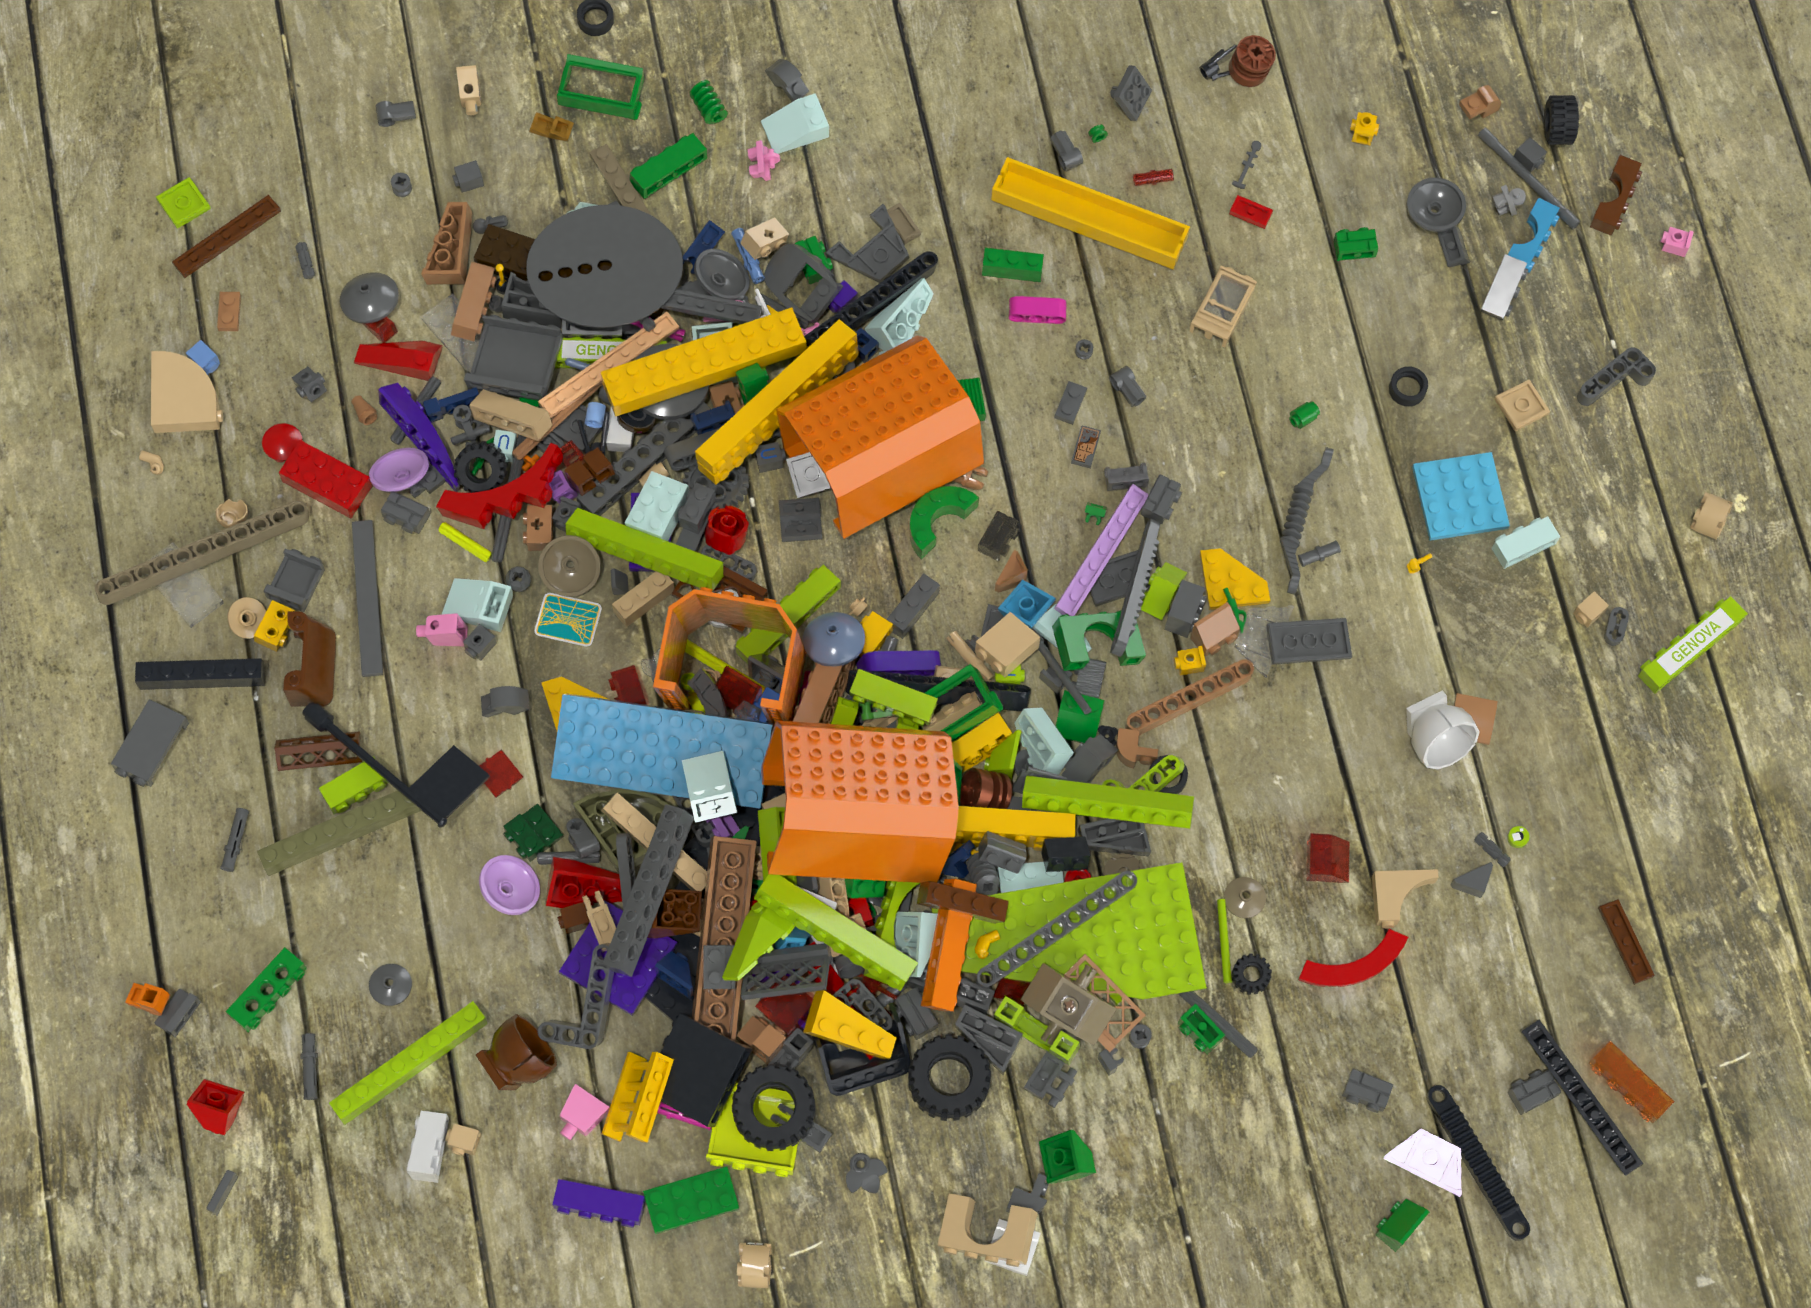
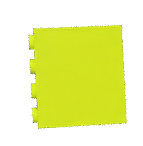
M736 1083L716 1126L712 1127L708 1154L706 1155L707 1161L710 1162V1165L716 1167H723V1164L732 1165V1168L736 1170L751 1168L753 1172L766 1174V1171L775 1172V1175L779 1177L793 1175L798 1144L793 1147L790 1145L786 1147V1150L774 1149L773 1151H767L766 1148L761 1147L759 1149L753 1143H748L744 1136L739 1133L732 1113V1098L738 1085ZM776 1089L762 1091L756 1097L753 1105L756 1119L767 1127H779V1125L770 1120L772 1115H777L785 1122H788L790 1116L782 1113L777 1107L782 1103L794 1111L795 1105L791 1095L786 1091Z

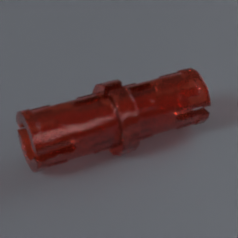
M1172 168L1155 171L1154 169L1146 173L1133 174L1134 186L1145 184L1157 185L1160 182L1174 181Z

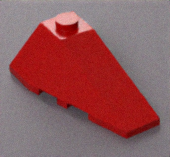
M423 340L360 344L354 364L429 381L434 375L443 346Z

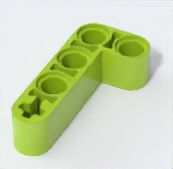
M1174 755L1164 757L1129 788L1138 789L1143 786L1147 791L1159 792L1184 770L1183 759ZM1171 761H1175V762H1176V763H1175V767H1176L1175 769L1170 768V767H1171V763H1170ZM1156 773L1161 775V781L1158 784H1155L1153 781V776ZM1109 779L1102 783V785L1110 786L1114 783L1116 787L1125 788L1124 785L1117 780Z

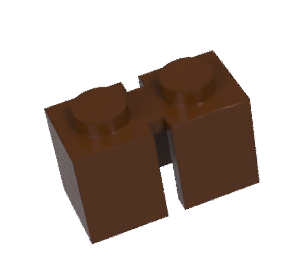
M598 447L586 453L582 461L578 460L571 463L564 470L568 481L581 496L596 487L592 480L593 476L601 484L615 474L612 464Z

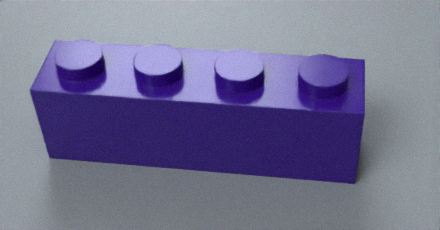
M558 1179L552 1205L554 1209H557V1213L569 1215L570 1212L578 1213V1217L584 1219H591V1216L600 1218L599 1221L612 1223L613 1221L621 1222L622 1226L634 1228V1225L640 1226L645 1197Z

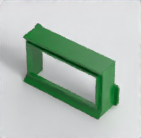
M567 54L557 94L558 105L637 120L642 107L639 98L644 82L643 68ZM572 66L635 77L636 80L630 103L566 91Z
M971 664L924 693L938 698L971 676L975 681L985 703L941 730L951 736V741L1003 710V705L994 691H989L979 670Z

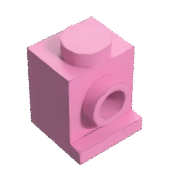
M1669 227L1668 231H1664L1660 242L1663 243L1662 251L1685 257L1690 247L1693 231L1686 232Z

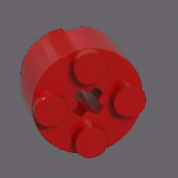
M733 506L713 509L708 516L705 543L727 555H732L735 551L741 549L745 543L749 525L745 513Z

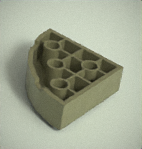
M613 789L607 792L587 795L573 803L575 812L596 836L600 848L618 873L616 837L617 834L626 832L604 814L601 809L618 793L657 827L665 804H669L653 794L629 789ZM631 837L634 867L636 868L642 864L647 851Z

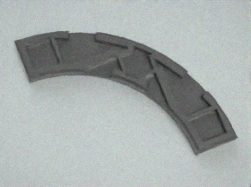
M700 668L688 685L698 696L706 714L728 717L726 705L719 688L711 676L703 668Z

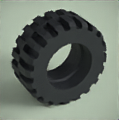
M946 1034L944 1038H940V1036L933 1037V1041L929 1042L927 1040L922 1044L921 1049H917L913 1060L910 1062L908 1087L912 1093L911 1097L914 1102L918 1103V1108L923 1112L927 1111L929 1113L928 1116L935 1118V1116L941 1117L940 1120L947 1121V1118H953V1121L960 1120L962 1116L966 1118L974 1110L977 1111L987 1097L991 1080L988 1058L984 1057V1052L981 1048L975 1047V1042L972 1040L969 1042L965 1041L963 1036L958 1035V1038H954L952 1034ZM955 1060L962 1063L968 1069L970 1082L963 1093L955 1096H945L936 1092L931 1087L929 1073L933 1065L939 1061Z
M768 1064V1067H756L754 1072L751 1073L749 1071L743 1081H739L737 1090L733 1094L732 1113L734 1122L739 1133L744 1136V1139L748 1143H753L755 1147L759 1149L761 1147L766 1148L767 1151H773L774 1149L786 1150V1147L790 1145L793 1147L798 1144L801 1138L804 1139L808 1130L813 1125L816 1112L813 1090L804 1076H800L799 1072L795 1069H788L786 1065L775 1066L774 1064ZM779 1088L791 1095L795 1108L792 1118L786 1124L779 1127H767L756 1119L753 1112L754 1101L758 1094L766 1089Z

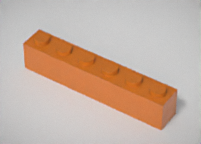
M944 879L943 885L976 893L977 884L958 879ZM938 910L921 1006L939 1011H954V1007L957 1004V990L961 982V968L965 960V946L969 939V924L973 916L951 910Z

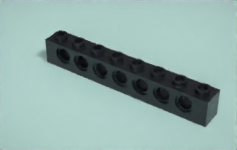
M1537 1020L1522 1031L1524 1036L1623 1174L1627 1176L1642 1166L1644 1163L1541 1020Z

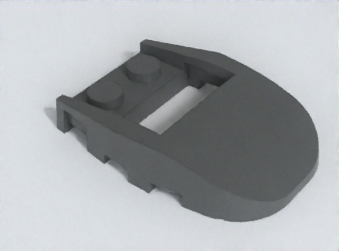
M786 244L769 261L764 273L765 283L785 307H792L795 313L814 324L843 286L841 283L835 282L832 278L833 273L824 266L819 257L809 253L807 249L800 245ZM808 264L823 278L799 308L784 293L805 265Z

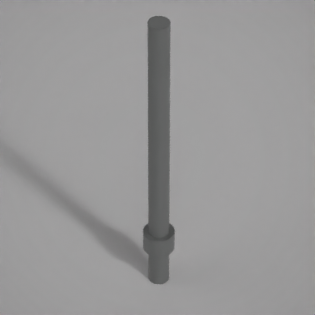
M1036 633L1040 636L1038 648L1040 653L1084 714L1090 713V706L1048 650L1042 636Z

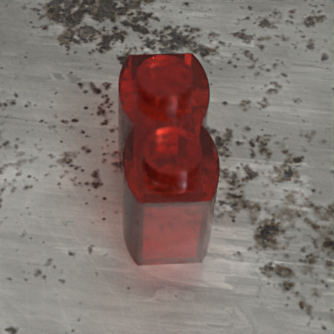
M634 665L610 672L612 678L608 679L611 690H616L618 696L614 700L647 705Z

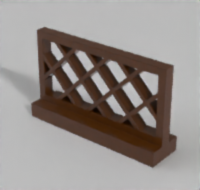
M723 566V577L720 580L721 587L713 590V593L734 589L737 591L738 597L742 598L741 594L751 595L758 601H764V598H768L767 589ZM679 581L671 594L673 597L680 599L684 596L679 593L682 587L690 585L691 590H694V587L691 584ZM723 623L741 634L747 628Z

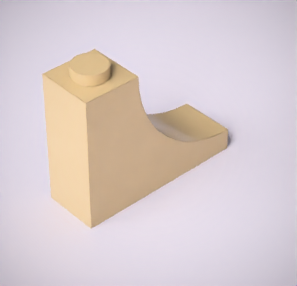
M1438 869L1375 871L1372 875L1376 926H1382L1385 929L1395 927L1400 921L1401 906L1405 897L1420 886L1436 883L1439 878Z

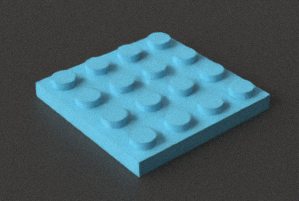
M1492 452L1413 464L1412 469L1430 541L1509 529L1510 524Z

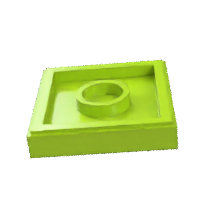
M190 177L156 196L158 203L177 229L211 209Z

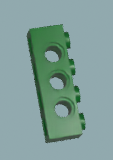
M284 947L225 1012L246 1032L256 1029L261 1023V1018L275 1008L277 1000L289 993L290 986L295 981L302 979L307 969L305 964ZM280 972H288L284 979H278ZM265 988H273L271 994L263 995V991ZM257 1003L258 1008L255 1011H248V1007L251 1004Z

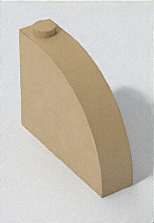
M151 351V426L154 433L220 430V422H223V412L220 410L218 396L206 372L193 360L183 355L167 351Z

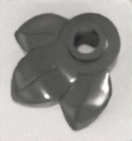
M864 1153L855 1154L850 1160V1171L846 1175L847 1187L851 1193L856 1192L862 1187L865 1191L876 1194L880 1186L879 1176L886 1174L888 1170L879 1159H870ZM858 1161H863L865 1166L858 1168L856 1164Z

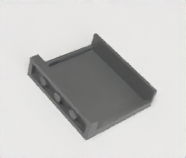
M483 315L482 318L485 324L471 372L466 373L464 377L467 387L469 389L477 387V390L480 391L484 389L497 394L538 401L545 397L548 393L563 340L560 328L555 325H539L533 321L526 323L515 318L503 319L497 315Z

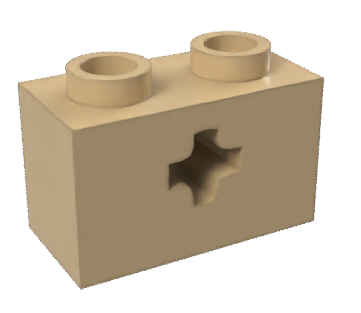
M774 217L746 230L740 244L756 260L760 257H766L771 252L779 250L782 246L786 245L789 233Z

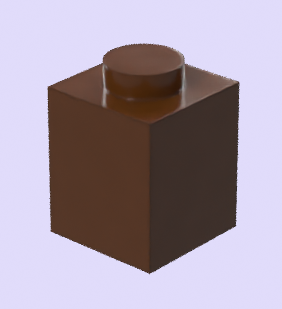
M584 902L560 909L561 916L557 918L560 928H565L567 934L586 929L590 921Z

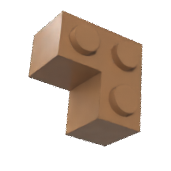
M754 1016L750 1018L736 1035L737 1041L752 1048L751 1052L767 1065L783 1048V1043L786 1041L785 1032L778 1026L772 1027L759 1017L757 1019Z

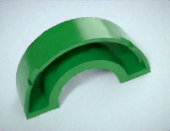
M956 486L939 487L922 496L915 504L910 517V542L917 556L923 559L936 546V536L931 530V525L937 518L951 514L965 520L978 507L979 497L967 489Z

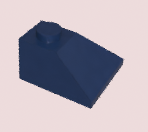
M670 951L655 965L656 975L692 1001L694 993L689 963L687 962L688 959L679 952L675 954Z

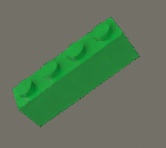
M694 133L683 136L676 144L667 146L657 156H652L643 165L633 168L630 172V182L642 198L645 199L707 159V148Z

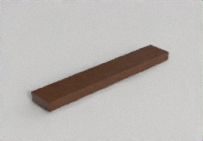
M267 195L173 260L172 264L185 279L280 213V207Z

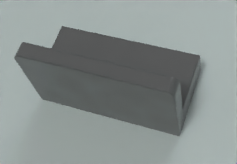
M178 989L164 1008L162 1015L158 1016L154 1023L176 1038L201 1002L192 993L188 994L184 990Z

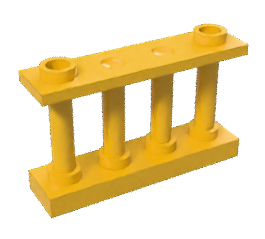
M632 1052L627 1053L601 1133L602 1135L621 1142L623 1133L626 1132L627 1136L648 1143L674 1059L658 1052H652L649 1062H646L647 1059ZM646 1070L643 1082H640L643 1071ZM639 1091L636 1103H633L636 1092ZM630 1111H632L633 1113H632L630 1122H629V1124H628V1123H627V1120H628Z

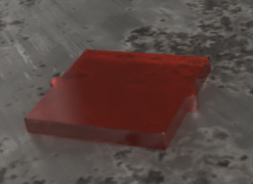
M502 749L492 757L486 758V761L479 765L490 775V778L484 784L495 798L505 791L511 790L513 785L524 778Z

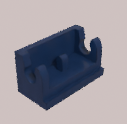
M728 400L725 401L724 405L697 415L692 413L690 418L697 435L721 428L735 413Z

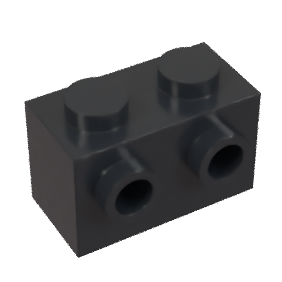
M1085 836L1050 838L1043 841L1041 855L1046 872L1088 870L1091 855Z

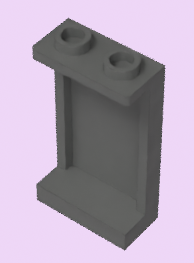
M149 699L111 762L115 769L114 772L123 778H126V776L133 778V782L142 787L145 785L152 787V778L181 729L186 730L189 725L186 716Z

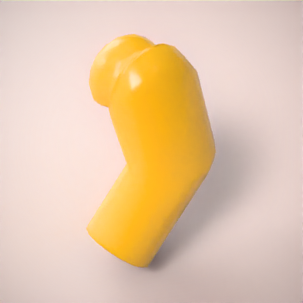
M997 930L978 938L975 946V953L978 958H987L989 955V945L1000 940Z

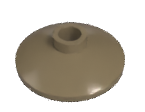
M1240 877L1228 884L1224 892V899L1227 909L1233 915L1239 918H1252L1263 910L1266 903V893L1258 881L1249 877ZM1246 892L1249 894L1250 897L1248 899L1243 898L1242 893Z

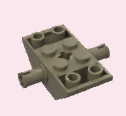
M1045 963L1041 965L1020 1000L1049 1019L1050 1024L1040 1037L1043 1041L1046 1042L1047 1040V1043L1052 1045L1061 1029H1065L1082 1040L1095 1045L1117 1009L1088 991L1087 987L1095 974H1097L1095 969L1085 965L1078 979L1072 981ZM1072 1000L1074 1008L1066 1010L1064 1002Z

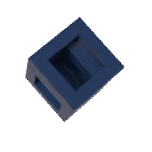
M860 328L855 332L857 333L858 357L862 359L863 363H866L878 352L879 342Z

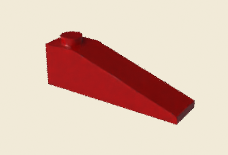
M553 857L548 879L546 906L565 908L584 902L582 897L586 895L591 902V906H593L594 903H598L595 898L596 891H600L603 901L605 900L609 903L622 902L619 874L576 860Z

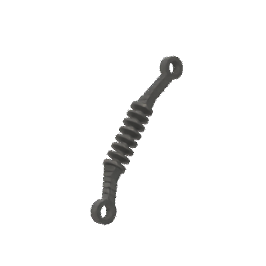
M1325 447L1320 465L1294 486L1293 491L1295 493L1291 496L1293 500L1290 501L1291 508L1288 509L1290 515L1286 516L1287 522L1284 523L1285 529L1282 531L1283 537L1280 538V543L1291 574L1287 593L1293 595L1297 591L1301 575L1295 555L1297 548L1300 546L1299 539L1302 538L1300 532H1303L1304 527L1302 525L1306 523L1304 518L1307 517L1308 513L1306 511L1310 508L1308 504L1311 502L1310 496L1314 493V482L1329 468L1334 451L1332 448Z

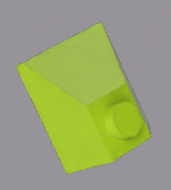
M1016 730L991 752V757L985 760L984 770L1007 774L1012 781L1021 730Z

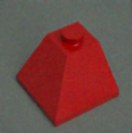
M204 1079L187 1100L186 1105L205 1130L225 1136L233 1125L245 1092Z

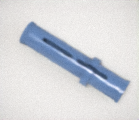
M737 228L732 231L731 235L744 260V267L748 270L753 283H761L765 277L759 267L760 262L758 259L754 260L740 244L744 236V230Z

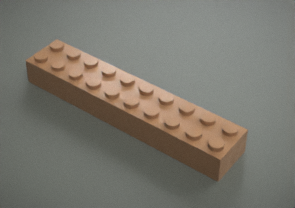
M713 836L710 841L692 1019L735 1041L742 978L739 981H735V989H703V946L735 945L745 917L749 913L756 841Z

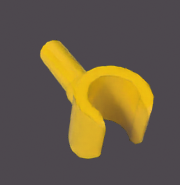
M1429 553L1419 559H1411L1407 564L1409 573L1413 574L1420 571L1419 564L1431 559L1432 554Z

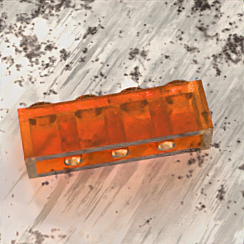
M1611 1041L1589 1062L1591 1069L1597 1075H1602L1607 1080V1084L1611 1089L1619 1091L1624 1096V1101L1639 1110L1640 1116L1647 1122L1650 1121L1653 1124L1675 1102Z

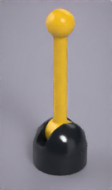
M497 264L496 270L499 272L500 278L497 279L495 287L499 294L504 295L509 279L503 276V265Z

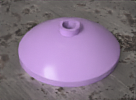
M416 448L393 450L380 457L372 465L369 472L370 481L375 488L382 491L397 492L408 489L424 477L429 468V460L423 451Z
M509 855L497 856L490 859L480 872L479 886L481 893L489 905L497 911L508 915H520L529 911L538 901L540 894L539 880L533 869L523 860Z

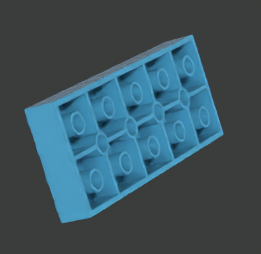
M565 693L562 695L551 778L689 798L682 760L724 751L736 805L761 808L765 785H762L761 765L773 732L774 723Z

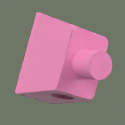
M457 613L432 615L426 618V625H417L416 635L417 637H427L432 645L464 647L463 641L467 638L468 626Z
M575 1084L560 1113L561 1120L566 1123L560 1134L568 1140H571L577 1131L587 1136L608 1115L609 1106Z

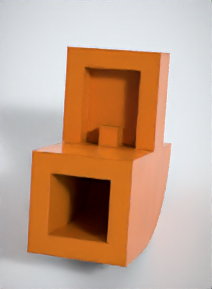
M133 983L125 1003L145 1010L150 1014L161 1016L170 994L162 988L147 983L144 986Z

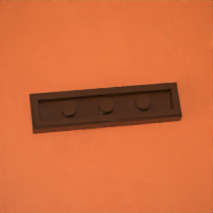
M1619 899L1599 906L1598 910L1633 984L1635 985L1653 978L1655 975Z

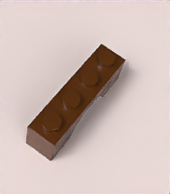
M1622 155L1619 156L1609 179L1618 190V198L1610 202H1600L1590 228L1612 236L1615 229L1619 230L1623 221L1620 218L1621 213H1626L1630 204L1626 201L1628 197L1632 198L1636 189L1633 184L1634 182L1638 183L1642 175V171L1639 170L1642 163Z
M931 881L920 883L917 899L918 905L961 912L971 915L975 919L994 924L1005 922L1009 902Z

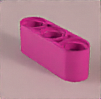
M1011 297L1009 299V320L1014 322L1061 324L1066 321L1067 302L1061 298Z

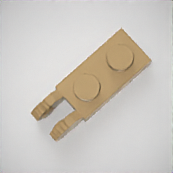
M600 891L595 892V898L600 905L597 908L592 909L587 895L582 897L587 909V916L599 945L611 943L616 927L607 904H604ZM603 947L601 951L604 952L607 949Z

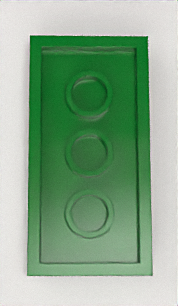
M728 1166L643 1191L655 1234L740 1210Z

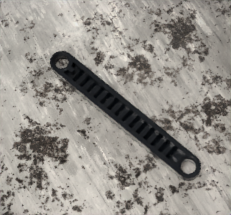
M1442 1085L1433 1086L1428 1091L1426 1097L1429 1106L1452 1144L1461 1148L1463 1162L1508 1236L1515 1241L1524 1240L1530 1233V1225L1522 1213L1519 1204L1516 1203L1515 1197L1511 1195L1510 1189L1507 1188L1505 1181L1502 1180L1501 1174L1497 1172L1496 1166L1492 1164L1487 1151L1483 1149L1482 1143L1478 1141L1477 1135L1474 1134L1468 1120L1465 1119L1464 1114L1460 1111V1107L1455 1103L1449 1091ZM1433 1092H1441L1444 1100L1442 1102L1434 1101L1432 1098ZM1519 1223L1524 1227L1522 1235L1514 1233V1224Z

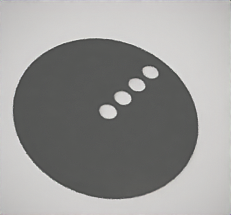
M620 205L589 206L571 211L559 217L538 235L531 246L527 259V278L530 288L538 301L547 310L568 322L599 328L630 324L657 311L675 292L683 269L681 249L672 232L662 222L648 213ZM602 260H608L612 263V267L606 271L600 270L597 265ZM581 264H589L592 266V271L589 274H581L578 272V267ZM563 267H568L572 269L573 273L568 278H562L558 275V271ZM542 271H550L553 274V278L544 282L538 278V275Z

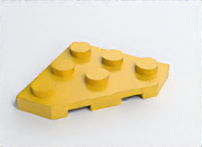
M1221 548L1200 550L1209 610L1218 609L1228 601L1223 591L1224 588L1229 589L1232 599L1235 598L1238 607L1270 603L1266 580Z
M562 676L541 682L556 731H558L563 694L568 693L607 699Z

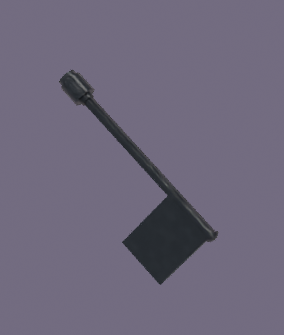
M311 702L302 712L305 720L319 732L328 731L436 822L439 828L444 827L448 822L447 818L490 778L486 771L453 745L420 778L408 787L333 724L334 716L320 704Z

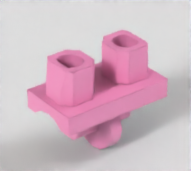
M762 140L756 141V147L748 149V157L751 162L757 160L758 164L749 166V173L753 178L762 177L765 181L771 180L770 168H775V164L780 162V155L774 153V149H768L763 146Z

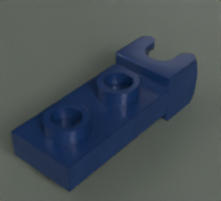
M710 220L682 256L683 264L686 261L692 263L691 274H695L694 264L697 257L703 251L713 249L725 233L724 230Z
M477 387L440 400H437L435 397L424 401L423 405L429 421L432 423L443 419L445 414H453L454 409L459 405H466L470 408L469 405L479 395Z

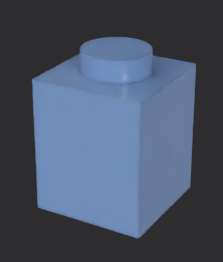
M202 340L186 352L187 357L197 363L207 375L213 373L220 364L217 355Z

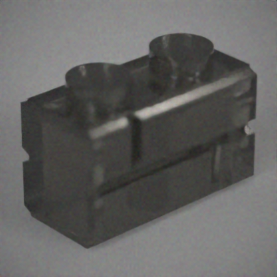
M997 511L978 544V551L996 561H1000L1002 556L1006 557L1011 547L1009 545L1011 539L1015 540L1020 532L1018 520Z

